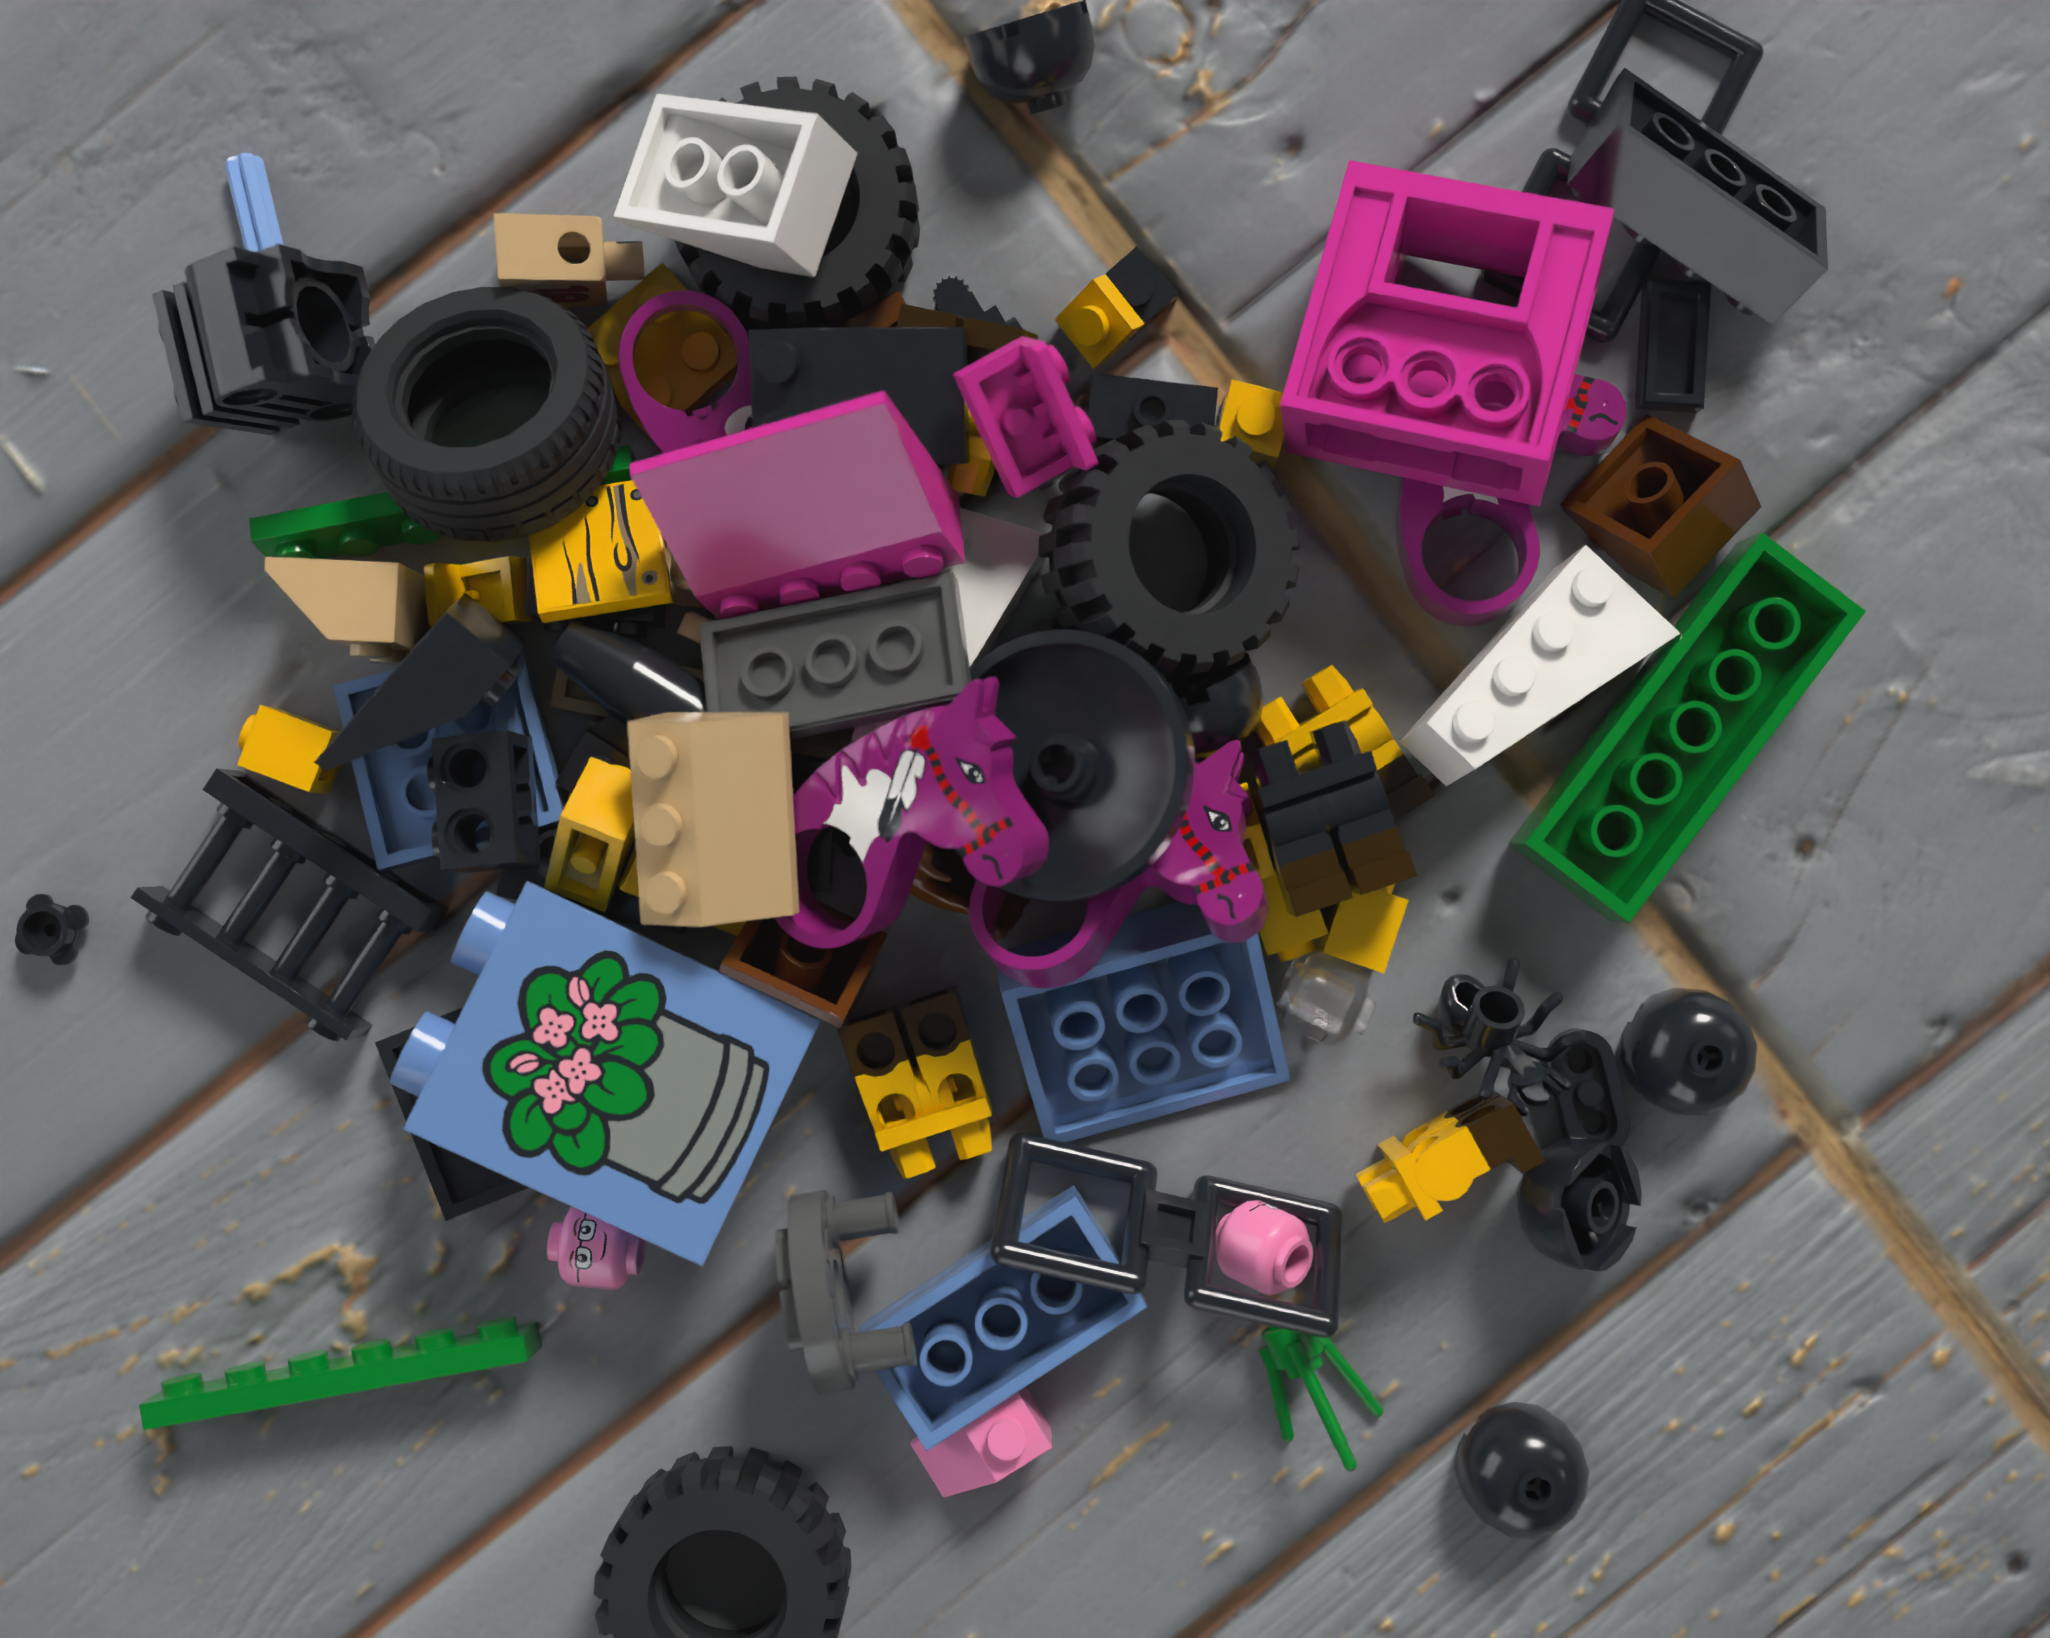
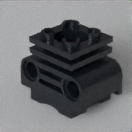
M281 244L273 245L258 252L233 246L188 265L184 270L187 282L173 285L174 292L161 290L152 294L159 321V334L164 342L174 385V397L179 406L182 422L273 435L280 432L279 426L292 428L300 425L299 419L331 421L352 416V399L357 379L364 361L375 346L373 337L364 336L363 327L370 325V295L362 266L344 261L313 258L304 254L300 249Z

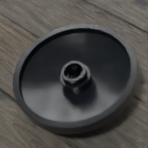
M1066 629L1035 632L1013 639L986 654L970 668L971 681L985 680L990 677L998 679L999 687L995 717L1016 736V739L1011 744L1013 752V777L1022 796L1045 826L1049 838L1047 859L1037 871L1029 876L997 887L1026 898L1052 902H1071L1102 896L1133 881L1146 871L1172 842L1187 812L1192 795L1195 776L1194 744L1188 719L1176 693L1158 670L1139 654L1116 641L1085 631ZM954 848V850L956 851V853H957V854L961 857V859L963 860V857H962V855H961V852H960L958 849Z

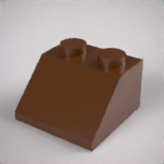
M1648 414L1560 504L1563 511L1628 574L1672 599L1681 592L1762 507L1740 459Z
M818 901L821 907L836 919L847 923L855 922L856 918ZM774 918L746 921L721 963L719 972L841 1028L847 1024L869 981L888 933L880 931L835 948H815L791 937L780 927Z

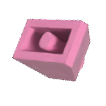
M1024 1387L930 1450L926 1451L918 1437L912 1439L910 1445L941 1495L945 1498L997 1483L1051 1449L1052 1434L1050 1424L1027 1387Z

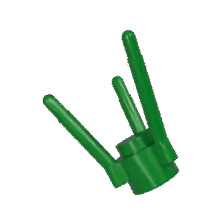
M1269 1326L1261 1333L1266 1345L1259 1348L1258 1352L1267 1369L1282 1439L1285 1442H1290L1294 1438L1291 1413L1282 1370H1285L1289 1379L1302 1377L1344 1468L1347 1471H1354L1357 1467L1356 1460L1315 1373V1370L1324 1364L1320 1353L1322 1352L1374 1417L1382 1416V1406L1330 1338H1322Z

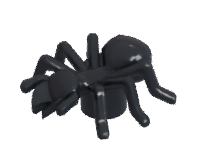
M1511 958L1507 963L1502 986L1486 987L1478 979L1468 974H1456L1449 977L1443 985L1436 1009L1439 1021L1416 1012L1413 1015V1023L1430 1031L1432 1045L1437 1050L1467 1046L1472 1051L1461 1061L1457 1056H1448L1440 1059L1439 1066L1443 1070H1448V1074L1453 1079L1461 1078L1484 1057H1491L1478 1091L1479 1099L1485 1101L1490 1099L1493 1095L1494 1083L1500 1067L1509 1069L1511 1072L1507 1080L1509 1087L1507 1099L1512 1101L1519 1114L1525 1117L1530 1110L1518 1098L1517 1093L1528 1105L1545 1106L1550 1099V1094L1544 1088L1559 1097L1562 1090L1569 1091L1572 1086L1571 1082L1560 1075L1555 1069L1544 1067L1539 1062L1531 1061L1529 1057L1542 1062H1551L1568 1046L1585 1042L1586 1035L1582 1031L1567 1033L1560 1036L1551 1046L1546 1048H1540L1516 1040L1534 1035L1550 1012L1562 1003L1563 996L1560 992H1554L1539 1005L1533 1016L1525 1024L1521 1025L1525 1015V1008L1522 1000L1513 992L1520 962L1517 958ZM1442 1027L1456 1036H1444Z

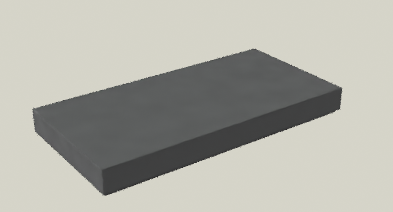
M953 572L699 624L707 712H788L790 740L893 720L924 709L949 705L963 688L971 682L959 583Z

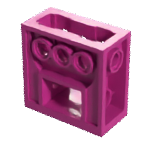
M1349 160L1280 403L1287 453L1540 507L1602 273L1615 209ZM1406 257H1418L1525 278L1518 307H1509L1399 285Z

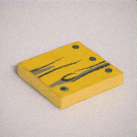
M633 480L600 485L578 510L554 526L529 535L537 608L542 623L673 603L665 541Z

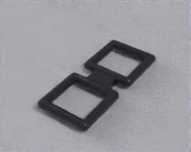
M1622 0L1568 102L1569 113L1576 119L1588 125L1590 124L1603 102L1599 100V97L1643 13L1733 59L1701 119L1703 123L1722 135L1763 57L1762 45L1751 37L1680 0ZM1557 148L1544 150L1521 192L1548 196L1556 179L1567 184L1571 155ZM1639 242L1636 243L1601 312L1592 308L1585 335L1601 343H1608L1615 339L1662 249L1654 244L1652 246H1645ZM1481 270V277L1486 283L1520 300L1525 278Z
M1017 1133L1011 1137L1008 1144L990 1250L991 1257L995 1263L1134 1295L1140 1293L1146 1285L1148 1260L1186 1268L1184 1300L1191 1308L1322 1338L1332 1337L1337 1332L1339 1326L1342 1212L1337 1205L1210 1175H1203L1195 1181L1193 1199L1156 1191L1158 1172L1155 1165L1151 1162L1026 1133ZM1032 1161L1131 1184L1121 1264L1019 1242ZM1260 1200L1294 1215L1305 1224L1316 1226L1313 1308L1211 1285L1218 1204L1236 1208L1246 1201Z

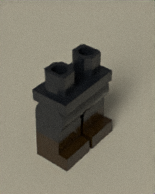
M1346 720L1309 732L1320 765L1301 772L1297 771L1287 740L1251 751L1254 775L1258 786L1251 788L1250 791L1255 806L1258 809L1260 822L1287 913L1295 917L1353 898L1351 892L1363 895L1418 876L1410 853L1405 850L1384 787L1376 771L1377 767L1372 752L1360 751L1358 742ZM1330 835H1332V838H1333V841H1334V844H1335V847H1336V850H1337V853H1338V856H1339V859H1340V862H1341V865H1342V868H1343V871H1344V872H1342V870H1341V867H1340L1338 858H1337V856H1336V853H1335V850H1334V847H1333V844H1332Z

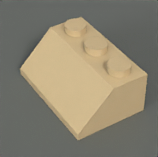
M666 712L629 721L628 736L641 924L703 927L790 916L799 913L788 712Z

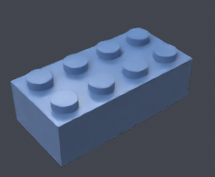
M1074 1185L1022 1218L1019 1242L1116 1264L1122 1263V1258ZM991 1238L861 1323L858 1333L911 1323L916 1347L917 1365H906L875 1372L926 1451H928L1147 1308L1143 1291L1131 1295L999 1265L993 1261L990 1254Z

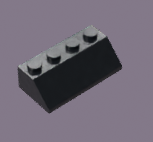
M1626 68L1622 70L1571 155L1567 185L1571 187L1573 194L1581 203L1615 209L1613 217L1623 223L1625 230L1634 240L1645 246H1652L1654 244L1674 257L1676 265L1683 273L1694 280L1702 281L1706 279L1724 292L1727 300L1738 311L1746 315L1755 313L1773 325L1828 270L1826 208Z

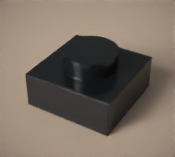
M1138 246L1105 273L1145 323L1129 339L1130 341L1178 298L1179 292Z

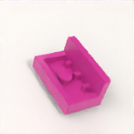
M1021 336L953 374L1009 495L1018 498L1073 466L1087 471L1098 465V460L1091 446L1096 442L1094 428L1085 412L1078 406L1074 407L1064 385L1070 381L1067 366L1059 352L1052 345L1047 346L1043 341Z

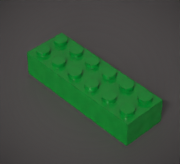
M1763 532L1736 543L1673 627L1680 634L1652 653L1508 844L1608 921L1630 923L1866 611Z

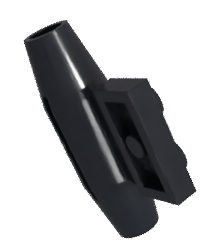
M574 619L556 643L551 653L550 661L610 715L585 730L558 777L556 784L572 793L591 757L631 770L628 722L666 712H707L705 682L652 648L584 619ZM790 750L791 770L793 771L799 757Z

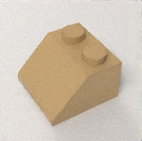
M265 557L264 570L328 640L350 646L351 657L370 659L369 662L400 665L431 629L428 623L425 601L424 575L400 563Z

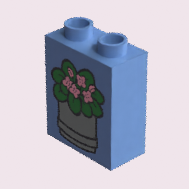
M526 882L516 904L488 891L485 892L465 925L451 958V963L479 976L456 1024L426 1011L411 1033L391 1075L390 1084L419 1097L403 1129L703 1266L821 1020L537 884Z

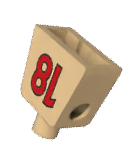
M494 213L497 272L500 287H511L549 298L565 308L597 306L608 303L606 281L645 280L642 241L603 242L602 218ZM574 260L584 261V262H582V263H580V264H571V263H569V262L574 261Z

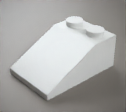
M656 94L613 217L622 223L762 269L815 277L858 153L818 114Z

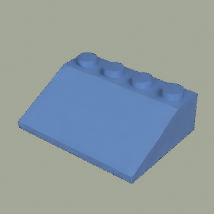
M1178 901L1127 915L1097 964L1084 976L1063 986L1054 988L1028 987L1011 980L995 965L1002 998L1043 1138L1066 1143L1290 1081L1258 933L1239 943L1221 940L1209 930L1200 906L1197 904H1185ZM1080 929L1005 950L1025 957L1048 955L1060 950L1071 942Z

